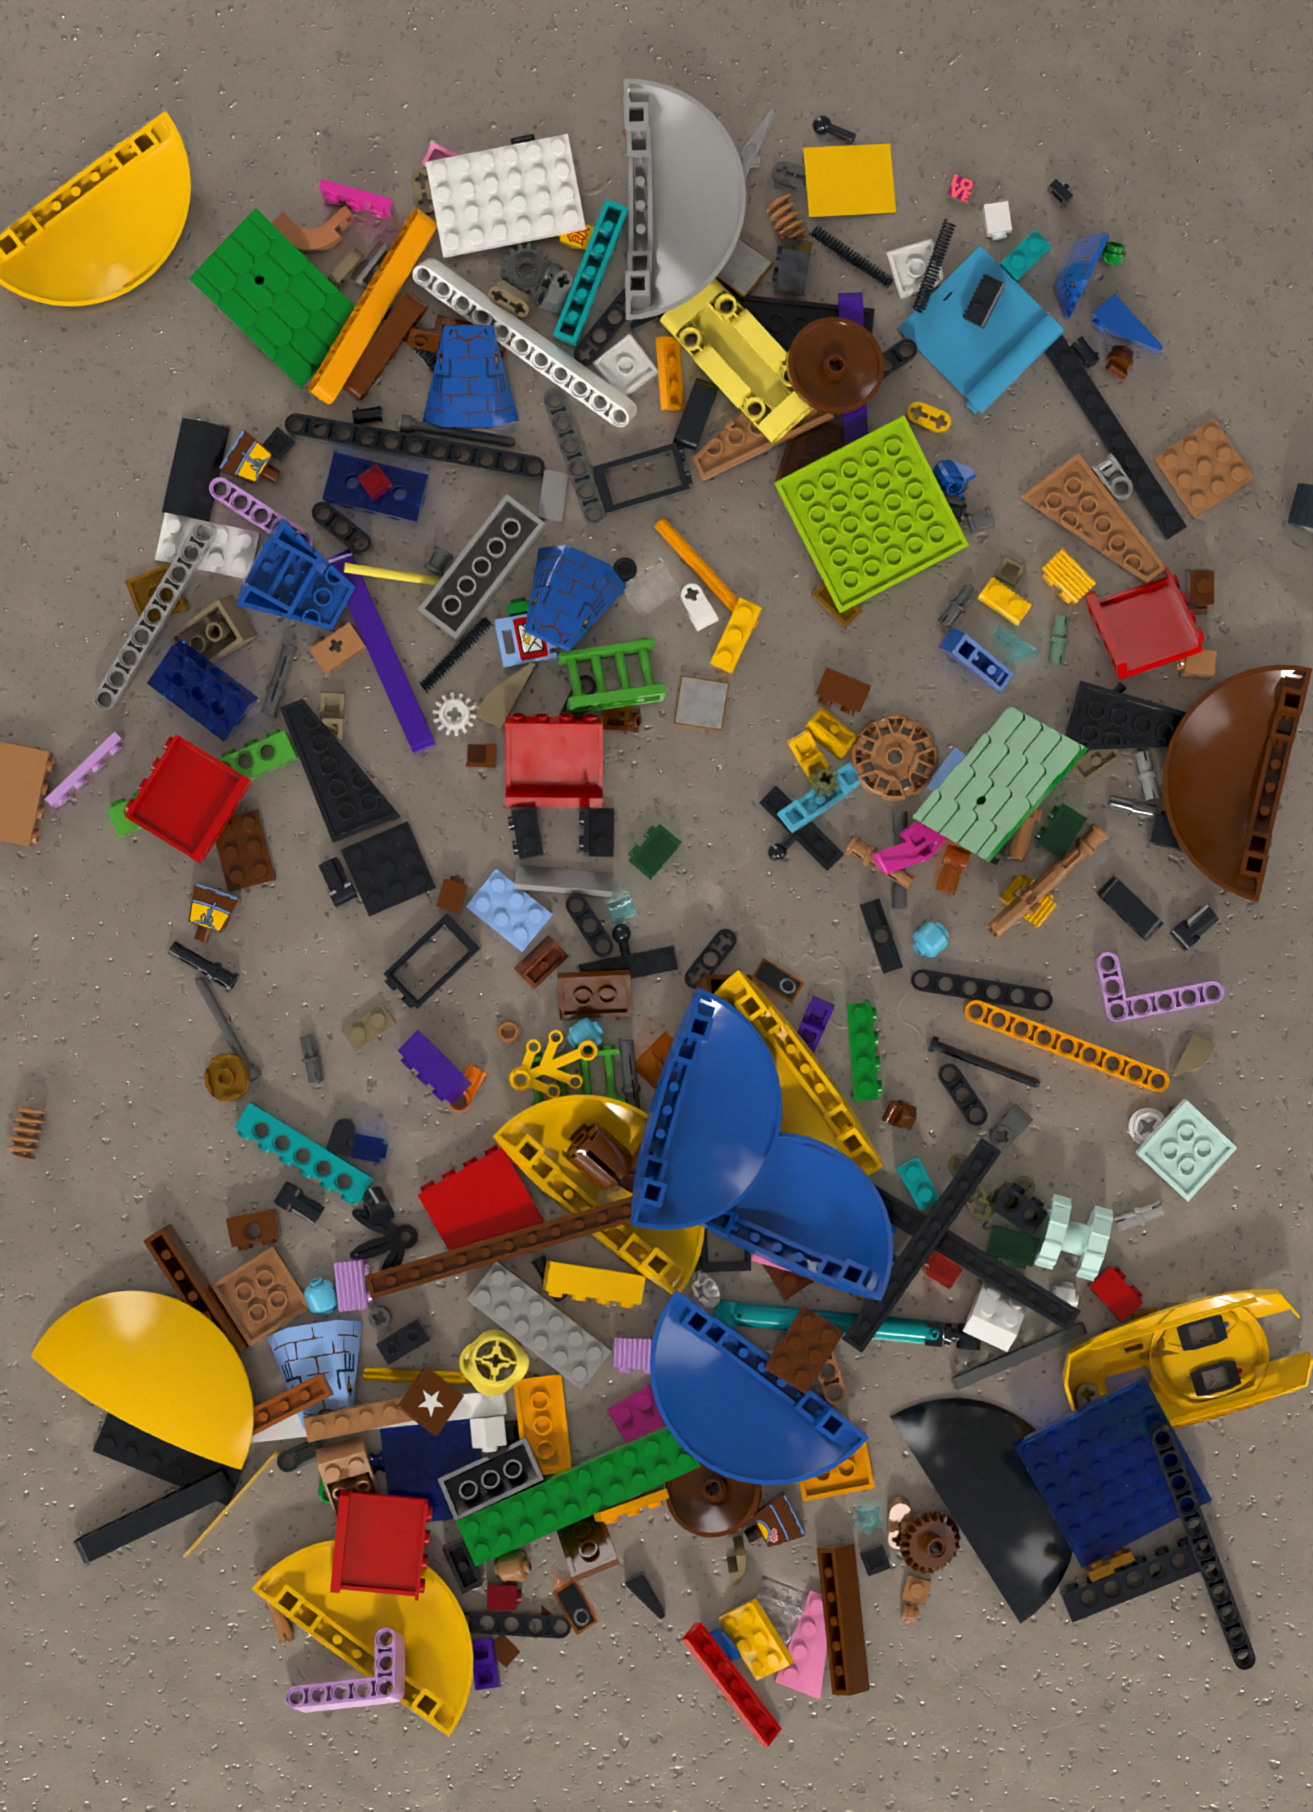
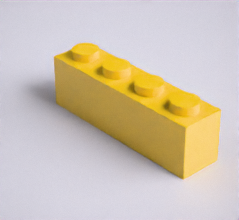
M547 1260L542 1289L548 1291V1296L562 1298L563 1294H570L574 1300L586 1301V1298L590 1297L596 1298L595 1303L610 1305V1301L619 1302L620 1307L633 1308L634 1304L641 1305L646 1276L637 1273Z

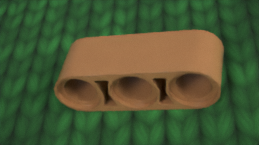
M833 1351L826 1363L834 1365V1372L829 1376H825L820 1371L818 1378L826 1400L830 1404L837 1405L845 1400L846 1390ZM833 1386L839 1387L842 1392L841 1396L837 1399H831L828 1396V1391Z

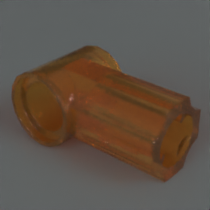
M948 843L935 889L955 895L963 871L965 872L971 852L969 850Z

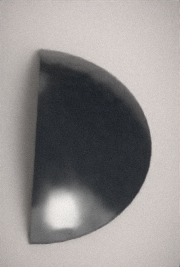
M967 1398L935 1399L910 1406L890 1416L1020 1624L1036 1613L1055 1592L1065 1575L1074 1550L1077 1532L1076 1502L1072 1484L1058 1454L1038 1430L1027 1421L1002 1407L984 1401Z

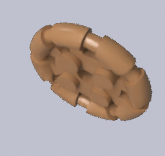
M903 714L883 715L884 718L879 720H871L857 734L858 740L852 746L851 763L859 775L856 777L857 780H860V785L872 795L875 793L881 796L883 800L902 801L906 800L905 797L910 795H918L929 785L934 770L937 771L938 749L933 744L931 732L921 722L908 719V716ZM888 727L890 734L882 736L880 729ZM903 727L912 730L909 737L901 734ZM867 741L875 743L871 751L864 749ZM923 742L925 751L919 753L915 744ZM893 750L900 752L902 756L901 762L898 764L890 763L888 760L889 752ZM871 762V767L874 770L867 773L864 764ZM918 763L925 766L922 774L915 771ZM880 778L889 781L887 788L878 785ZM908 778L910 785L902 788L899 781Z

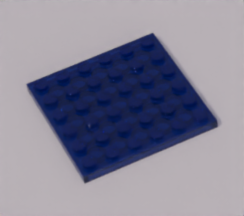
M1144 1374L1013 1443L1082 1568L1179 1518L1148 1437V1428L1154 1422H1164L1174 1435L1199 1505L1202 1506L1212 1500ZM1161 1431L1157 1433L1155 1439H1163L1166 1436V1432ZM1167 1454L1163 1461L1170 1462L1174 1458V1454ZM1183 1476L1174 1477L1172 1484L1180 1483ZM1184 1498L1180 1506L1188 1505L1191 1498Z

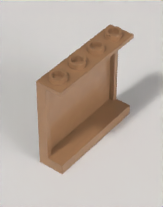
M0 742V841L33 848L34 843L37 844L40 835V829H37L38 820L43 819L45 811L42 801L43 797L48 795L50 782H47L48 773L53 771L55 758H52L53 753Z

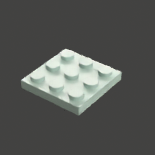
M1183 1099L1135 1153L1186 1201H1189L1237 1147L1190 1102Z

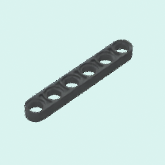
M550 389L544 395V404L586 522L598 525L605 518V509L568 403L560 389ZM554 393L559 394L562 398L560 405L555 407L548 403V397ZM560 416H565L570 421L569 426L565 429H559L556 426L555 422ZM567 439H574L577 442L578 446L575 451L568 452L564 449L563 445ZM578 461L584 463L586 467L585 471L580 475L574 474L571 470L573 463ZM589 484L592 486L593 494L590 497L581 496L579 490L582 485ZM591 507H598L601 510V517L599 519L591 520L587 516V512Z
M1083 1322L1073 1324L1069 1332L1064 1329L962 1372L952 1377L951 1380L956 1390L964 1388L1080 1338L1088 1332Z

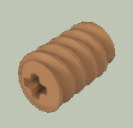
M792 193L776 198L766 207L767 213H773L769 219L771 222H776L773 226L774 230H781L777 235L779 239L787 237L809 241L812 238L811 236H803L808 230L807 227H799L804 222V219L795 218L800 213V210H791L796 204L795 201H787Z
M26 1106L18 1107L16 1110L22 1116L14 1117V1120L19 1123V1126L11 1127L17 1135L9 1136L14 1145H6V1148L13 1155L35 1160V1157L30 1152H35L38 1148L32 1143L40 1142V1138L35 1133L43 1132V1129L37 1124L45 1123L46 1120L40 1114H47L48 1112Z

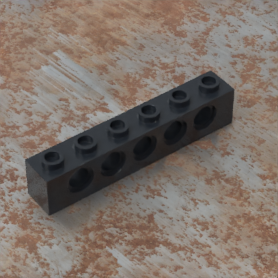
M1186 1537L1178 1540L1177 1545L1168 1548L1166 1545L1155 1549V1554L1145 1557V1554L1137 1556L1131 1564L1115 1568V1573L1094 1582L1089 1577H1086L1087 1581L1081 1584L1072 1582L1063 1587L1064 1590L1059 1593L1072 1623L1198 1573L1199 1571ZM1198 1544L1197 1550H1202L1200 1545ZM1183 1554L1184 1562L1179 1566L1173 1565L1172 1559L1174 1555ZM1153 1563H1160L1162 1565V1570L1157 1575L1150 1574L1149 1569ZM1131 1572L1139 1573V1580L1134 1584L1127 1582V1576ZM1108 1581L1116 1582V1590L1112 1593L1104 1591V1586ZM1086 1590L1094 1592V1597L1089 1602H1084L1081 1599L1082 1593Z

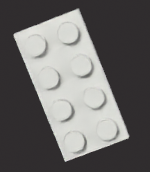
M165 513L155 560L171 564L193 526L203 520ZM210 522L216 527L217 535L197 570L244 579L255 560L260 532ZM207 525L199 529V535L202 539L210 536L211 531ZM195 546L187 549V557L193 560L198 556V550Z

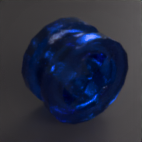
M379 1451L378 1454L371 1452L370 1459L374 1474H377L379 1470L383 1473L386 1472L384 1451Z

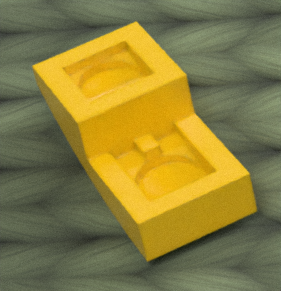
M808 730L786 741L807 778L811 774H815L817 767H820L822 770L830 767Z

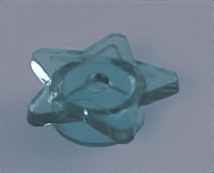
M863 1506L859 1507L860 1516L853 1522V1525L863 1528L867 1537L871 1535L874 1529L885 1527L879 1519L880 1507L868 1510Z

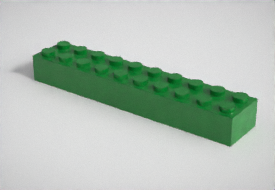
M664 1425L544 1479V1482L457 1520L456 1523L475 1566H478L701 1466L700 1462L677 1442L667 1426Z

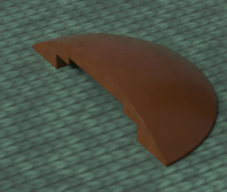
M1297 665L1264 666L1241 672L1218 683L1201 696L1184 715L1170 741L1165 757L1162 785L1164 806L1168 822L1179 846L1193 865L1213 883L1227 892L1256 903L1259 902L1269 859L1268 852L1292 745L1295 740L1299 718L1302 715L1312 668Z

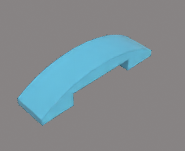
M851 761L834 773L838 774L835 782L839 784V787L836 790L832 789L833 793L830 797L826 793L817 797V793L811 790L799 800H795L777 813L791 833L823 814L860 786L861 782L856 778L859 775L856 769L852 767Z

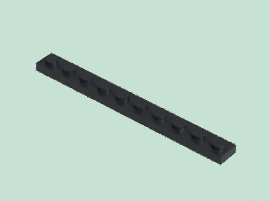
M1061 335L1044 352L1046 358L1108 453L1117 459L1123 471L1133 484L1132 490L1165 541L1187 528L1185 522L1064 336Z
M980 1138L892 1265L888 1286L882 1301L869 1299L842 1337V1340L861 1353L865 1350L1002 1151L983 1138Z
M874 1184L886 1207L890 1223L913 1236L926 1218V1215ZM947 1230L934 1249L1068 1332L1081 1310L950 1230Z

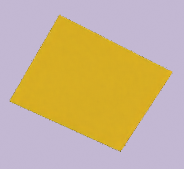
M890 143L803 148L809 217L896 213Z

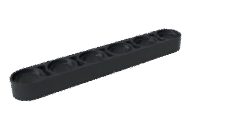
M919 969L911 976L912 987L922 992L1037 1011H1045L1053 1003L1051 993L1040 988ZM924 973L928 976L929 982L925 987H918L916 985L915 977L917 974ZM948 977L952 980L953 986L949 991L940 989L939 981L941 978ZM972 981L975 983L976 992L973 995L964 993L963 985L965 982ZM996 985L999 987L1000 996L997 999L988 997L987 989L989 986ZM1015 989H1020L1024 993V1000L1020 1003H1015L1011 999V993ZM1039 993H1044L1048 997V1004L1044 1007H1039L1035 1003V996Z
M462 1609L464 1615H467L470 1619L468 1627L471 1634L560 1639L568 1636L571 1631V1622L569 1618L563 1615ZM482 1617H492L494 1626L491 1629H484L480 1624ZM514 1617L518 1620L519 1626L516 1630L510 1631L505 1627V1620L507 1618ZM532 1619L541 1620L543 1623L542 1630L533 1632L529 1628V1622ZM557 1620L566 1622L568 1628L564 1633H557L554 1630L553 1625Z

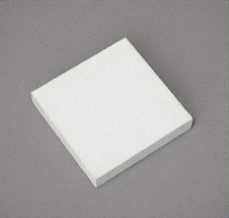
M932 238L886 252L899 299L916 295L920 291L921 281L925 277V270L929 266V259H931L930 256L933 255V248H935ZM939 267L941 269L938 271L939 274H936L938 275L935 278L937 281H933L935 282V285H932L934 286L933 289L938 288L945 281L941 267Z
M630 333L592 362V365L603 379L627 397L658 374V368Z

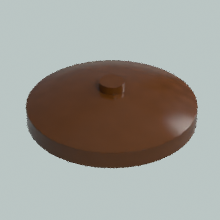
M827 317L811 322L797 334L787 354L786 368L790 384L803 402L823 413L845 414L860 409L875 395L883 379L884 359L878 342L866 328L846 318Z
M700 1463L701 1467L665 1482V1488L669 1495L666 1503L675 1521L688 1532L709 1539L728 1537L743 1529L756 1514L762 1497V1484L742 1482L723 1476Z

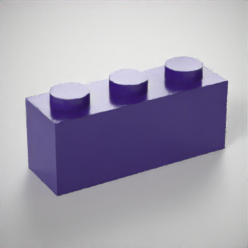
M418 1030L397 1050L403 1056L400 1061L410 1070L415 1068L419 1072L416 1077L425 1086L430 1083L434 1088L432 1093L441 1102L446 1099L449 1103L453 1104L472 1084Z

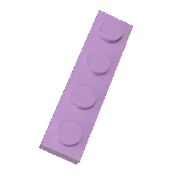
M114 731L45 800L52 807L64 805L70 799L68 794L74 788L79 790L88 781L86 777L92 771L96 773L105 765L103 760L110 754L114 756L123 747L121 743L124 739Z

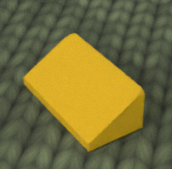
M823 707L818 710L804 728V731L808 730L813 739L838 759H842L858 739L855 733Z

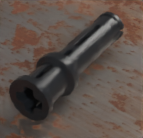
M174 941L168 951V955L207 976L206 979L210 983L215 982L226 988L225 991L228 993L232 991L239 979V973L236 972L234 974L222 967L221 963H213L177 941Z

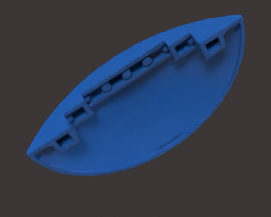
M700 988L696 989L675 1034L649 1110L634 1179L630 1225L656 1230L682 1229L708 1222L724 1214L746 1197L758 1183L773 1156L778 1142L782 1118V1094L778 1073L768 1047L758 1031L740 1011L727 1001Z
M779 1132L773 1156L754 1188L738 1204L724 1214L699 1224L756 1256L838 1290L882 1301L887 1289L893 1262V1236L891 1223L883 1200L872 1181L859 1166L837 1149L816 1139L794 1133Z
M675 1290L661 1313L654 1332L650 1354V1378L653 1395L665 1425L677 1442L697 1461L723 1476L742 1482L762 1485L790 1484L819 1476L835 1468L854 1454L869 1438L811 1387L804 1394L765 1369L764 1366L771 1355L712 1312L678 1290Z

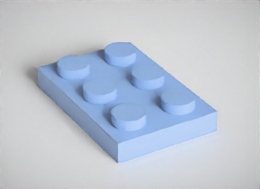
M497 869L466 906L521 952L527 948L553 915L526 892L515 889V884Z

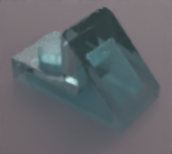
M1000 625L993 634L998 645L1005 649L1008 647L1012 648L1004 665L1035 658L1040 653V650Z

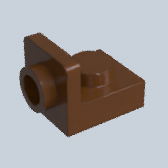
M625 706L603 710V730L638 733L642 722L640 709Z

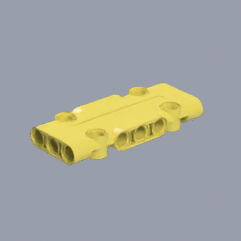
M716 278L691 300L666 312L661 317L660 322L688 351L698 366L730 401L742 410L772 444L779 441L814 409L803 402L793 390L790 382L786 381L788 353ZM727 302H732V310L723 312V305ZM691 335H697V342L694 345H687V338ZM761 405V412L758 415H751L750 410L752 406Z

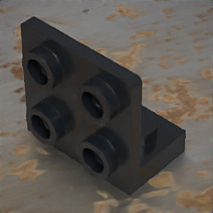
M584 806V811L579 812V826L584 827V836H579V850L584 851V857H614V808H590L589 806Z

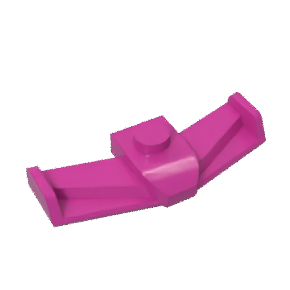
M916 821L899 833L903 843L872 853L871 856L879 870L887 875L916 863L927 861L935 855L937 849L947 838L927 826L924 827L921 822Z

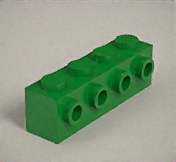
M871 1002L846 1004L853 1101L879 1100L878 1095L883 1094L882 1080H877L876 1071L881 1070L880 1056H875V1046H879L878 1031L873 1032V1022H877L876 1007H872Z

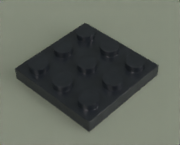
M408 821L341 849L369 917L436 889Z

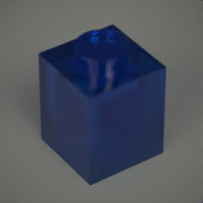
M355 1133L351 1158L380 1163L382 1158L386 1159L388 1144H384L385 1138Z

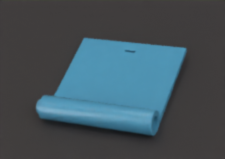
M981 246L929 296L930 299H926L929 301V303H926L928 306L925 307L927 310L917 308L922 313L914 311L897 328L907 339H911L916 343L917 349L968 400L965 404L974 413L979 411L981 414L1065 332L1061 325ZM987 274L1005 283V287L983 329L965 320L963 314H966L965 310L970 305L969 301H972L971 297L974 296V292H977L976 288L981 283L980 279H983L982 275Z

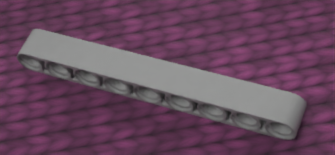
M199 521L193 526L96 690L93 699L95 706L99 709H113L120 701L214 542L217 529L212 523ZM204 525H207L211 531L210 536L206 539H202L199 535V529ZM191 546H195L198 550V556L193 560H190L186 554L187 549ZM178 567H183L186 571V576L181 581H178L174 576V572ZM166 588H170L173 591V598L168 602L162 598V592ZM153 609H158L161 613V618L156 623L150 619V612ZM144 629L148 632L149 638L147 642L140 643L137 635L140 630ZM130 650L136 654V661L133 664H128L125 660V655ZM117 671L124 675V681L120 685L115 684L113 681V675ZM104 692H108L112 697V701L108 706L101 703L100 698Z

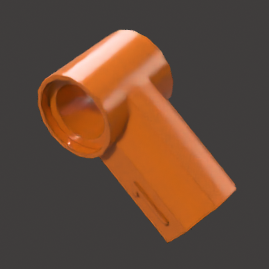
M470 1063L463 1073L472 1083L463 1093L467 1098L466 1104L463 1107H458L454 1103H449L450 1107L456 1111H463L470 1106L471 1101L487 1076L486 1072Z

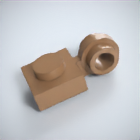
M907 1574L901 1599L910 1601L909 1606L904 1605L901 1619L905 1620V1623L916 1622L919 1608H915V1604H926L932 1583L930 1580Z

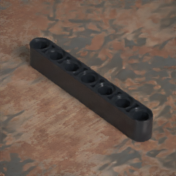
M219 1469L74 1540L73 1543L84 1564L226 1497L233 1490L223 1470Z

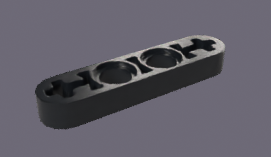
M625 288L576 346L574 359L582 365H591L626 323L625 311L621 307L616 306L618 302L621 306L625 303ZM612 311H618L622 315L621 321L617 324H612L608 320V315ZM596 330H603L607 334V338L601 343L596 342L593 339V333ZM587 340L593 346L599 348L597 351L594 348L589 351V360L586 358L583 360L579 359V351H586L589 347V344L586 343Z

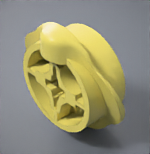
M497 1329L482 1333L474 1342L465 1347L458 1361L459 1368L464 1377L471 1382L479 1393L486 1396H498L508 1391L525 1376L530 1364L526 1352L517 1344L514 1338L509 1333ZM491 1345L489 1355L476 1357L479 1348ZM501 1347L507 1351L510 1358H506L501 1354ZM492 1358L495 1359V1363H499L495 1368L493 1363L489 1362ZM476 1365L486 1370L487 1379L480 1374ZM512 1369L508 1378L496 1381L499 1370Z

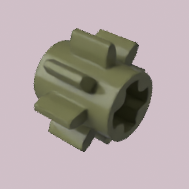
M817 767L815 774H811L808 778L813 782L809 789L814 790L817 793V797L825 793L830 797L833 793L832 789L836 790L839 787V784L835 782L838 774H834L830 767L824 770Z

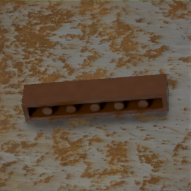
M171 1224L145 1239L143 1242L181 1301L197 1309L214 1322L226 1335L238 1354L247 1349L249 1345Z
M836 1543L817 1548L832 1695L851 1696L869 1691L855 1545Z

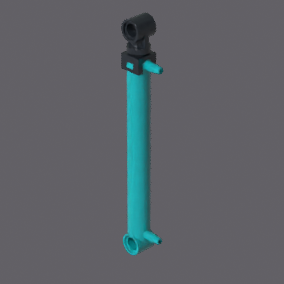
M720 1299L719 1304L715 1306L714 1315L730 1326L787 1331L801 1308ZM810 1309L845 1333L859 1314ZM887 1316L872 1338L873 1340L924 1344L942 1347V1341L945 1347H950L951 1342L956 1343V1348L966 1350H980L981 1345L980 1339L963 1332L965 1323H958V1328H952V1323L946 1322L944 1328L943 1321Z

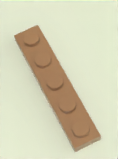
M404 1396L303 1417L308 1442L414 1420L397 1408V1405Z

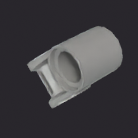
M1109 454L1107 456L1108 459L1097 467L1092 466L1091 470L1114 500L1122 502L1129 498L1133 484L1117 459L1112 454ZM1124 484L1127 487V493L1118 494L1115 491V485Z

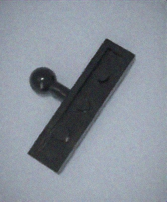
M775 786L759 804L789 835L781 843H774L769 847V858L774 862L783 861L787 856V849L797 841L828 871L844 853L812 821L791 833L777 813L791 804L792 801Z
M618 924L612 930L613 939L619 943L620 956L578 964L580 972L630 970L631 979L678 970L673 945L630 953L628 940L631 937V930L625 924Z

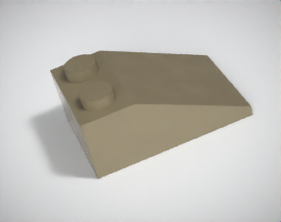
M233 594L217 599L168 636L193 677L234 653L258 636L241 607L236 605L237 601Z

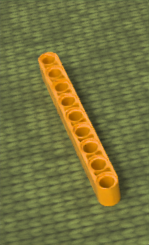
M415 209L407 218L308 386L310 393L327 404H331L339 394L437 227V222L419 209Z
M973 1000L964 1007V1016L973 1023L1151 1091L1161 1092L1169 1086V1076L1157 1068L982 1001ZM973 1004L981 1007L982 1013L978 1018H973L969 1014V1008ZM995 1013H1000L1004 1016V1023L1000 1027H996L992 1023V1016ZM1020 1021L1024 1022L1027 1026V1031L1022 1036L1016 1034L1014 1030L1016 1023ZM1042 1030L1047 1031L1050 1036L1046 1044H1041L1037 1040V1035ZM1064 1039L1072 1042V1049L1068 1053H1064L1060 1049V1043ZM1086 1048H1091L1095 1052V1058L1090 1062L1083 1058V1051ZM1111 1056L1115 1057L1118 1061V1066L1112 1071L1107 1069L1105 1064L1107 1058ZM1133 1065L1138 1066L1141 1071L1137 1079L1130 1078L1128 1074L1129 1068ZM1155 1074H1159L1163 1078V1084L1159 1088H1155L1151 1083V1078Z

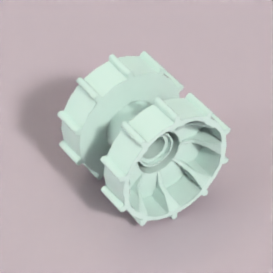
M1054 1194L1049 1202L1048 1214L1043 1220L1038 1237L1034 1265L1052 1270L1053 1266L1057 1263L1060 1251H1065L1078 1255L1075 1268L1076 1277L1094 1281L1104 1260L1110 1238L1113 1210L1095 1206L1093 1211H1091L1087 1225L1069 1220L1072 1199Z

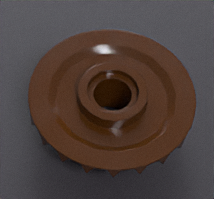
M930 1511L916 1516L906 1525L901 1535L900 1552L903 1560L913 1570L923 1574H934V1571L937 1570L943 1571V1567L951 1565L950 1561L957 1557L956 1552L960 1548L959 1540L961 1539L959 1528L949 1516L941 1512ZM936 1541L935 1545L929 1548L931 1543Z

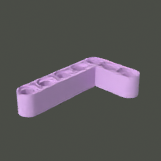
M217 477L211 481L209 491L215 500L264 532L270 534L278 523L284 519L297 533L307 537L309 544L313 547V539L307 531L222 477ZM219 483L227 486V492L222 496L214 493V488ZM240 496L246 497L248 500L247 506L243 509H238L234 505L235 500ZM259 510L267 511V520L264 522L256 521V512Z
M1104 952L1099 954L1095 960L1104 1013L1113 1022L1219 1002L1224 996L1223 986L1216 981H1209L1126 998L1118 957L1114 953ZM1105 956L1110 957L1113 961V966L1110 970H1105L1101 966V960ZM1109 980L1115 981L1118 985V989L1114 994H1110L1106 990V983ZM1210 985L1215 986L1218 990V994L1214 999H1210L1206 995V989ZM1185 990H1190L1194 995V999L1190 1004L1185 1003L1182 999V994ZM1163 994L1167 995L1170 999V1004L1165 1009L1161 1008L1158 1004V999ZM1138 999H1142L1146 1003V1010L1143 1013H1138L1134 1008V1004ZM1114 1004H1119L1123 1009L1122 1015L1118 1018L1113 1017L1110 1013V1009Z
M388 1627L381 1628L376 1633L375 1677L294 1686L286 1693L285 1700L287 1705L300 1712L307 1713L399 1702L405 1694V1640L403 1635ZM392 1636V1642L387 1645L388 1639ZM392 1660V1666L387 1670L388 1663ZM392 1685L391 1692L387 1694L389 1686ZM370 1687L369 1694L365 1696L366 1689ZM347 1690V1691H348V1692H347V1695H346V1697L343 1699V1698H342L343 1693ZM325 1692V1697L320 1702V1697ZM303 1695L302 1701L298 1704L299 1697Z

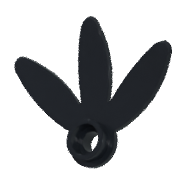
M354 1209L352 1211L353 1217L362 1225L385 1236L359 1245L350 1252V1258L368 1259L391 1250L381 1270L401 1265L405 1249L413 1247L417 1242L418 1234L416 1229L407 1224L397 1228L389 1220L372 1226L364 1209ZM403 1232L410 1234L411 1237L408 1241L401 1239Z

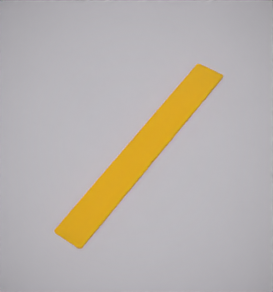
M276 1450L272 1454V1456L265 1462V1464L257 1471V1473L249 1480V1482L234 1497V1499L227 1505V1507L219 1514V1516L211 1523V1525L204 1531V1533L189 1548V1550L183 1555V1557L189 1556V1554L204 1539V1537L219 1522V1520L227 1513V1511L242 1496V1494L249 1488V1486L257 1479V1477L264 1471V1469L280 1453V1450Z

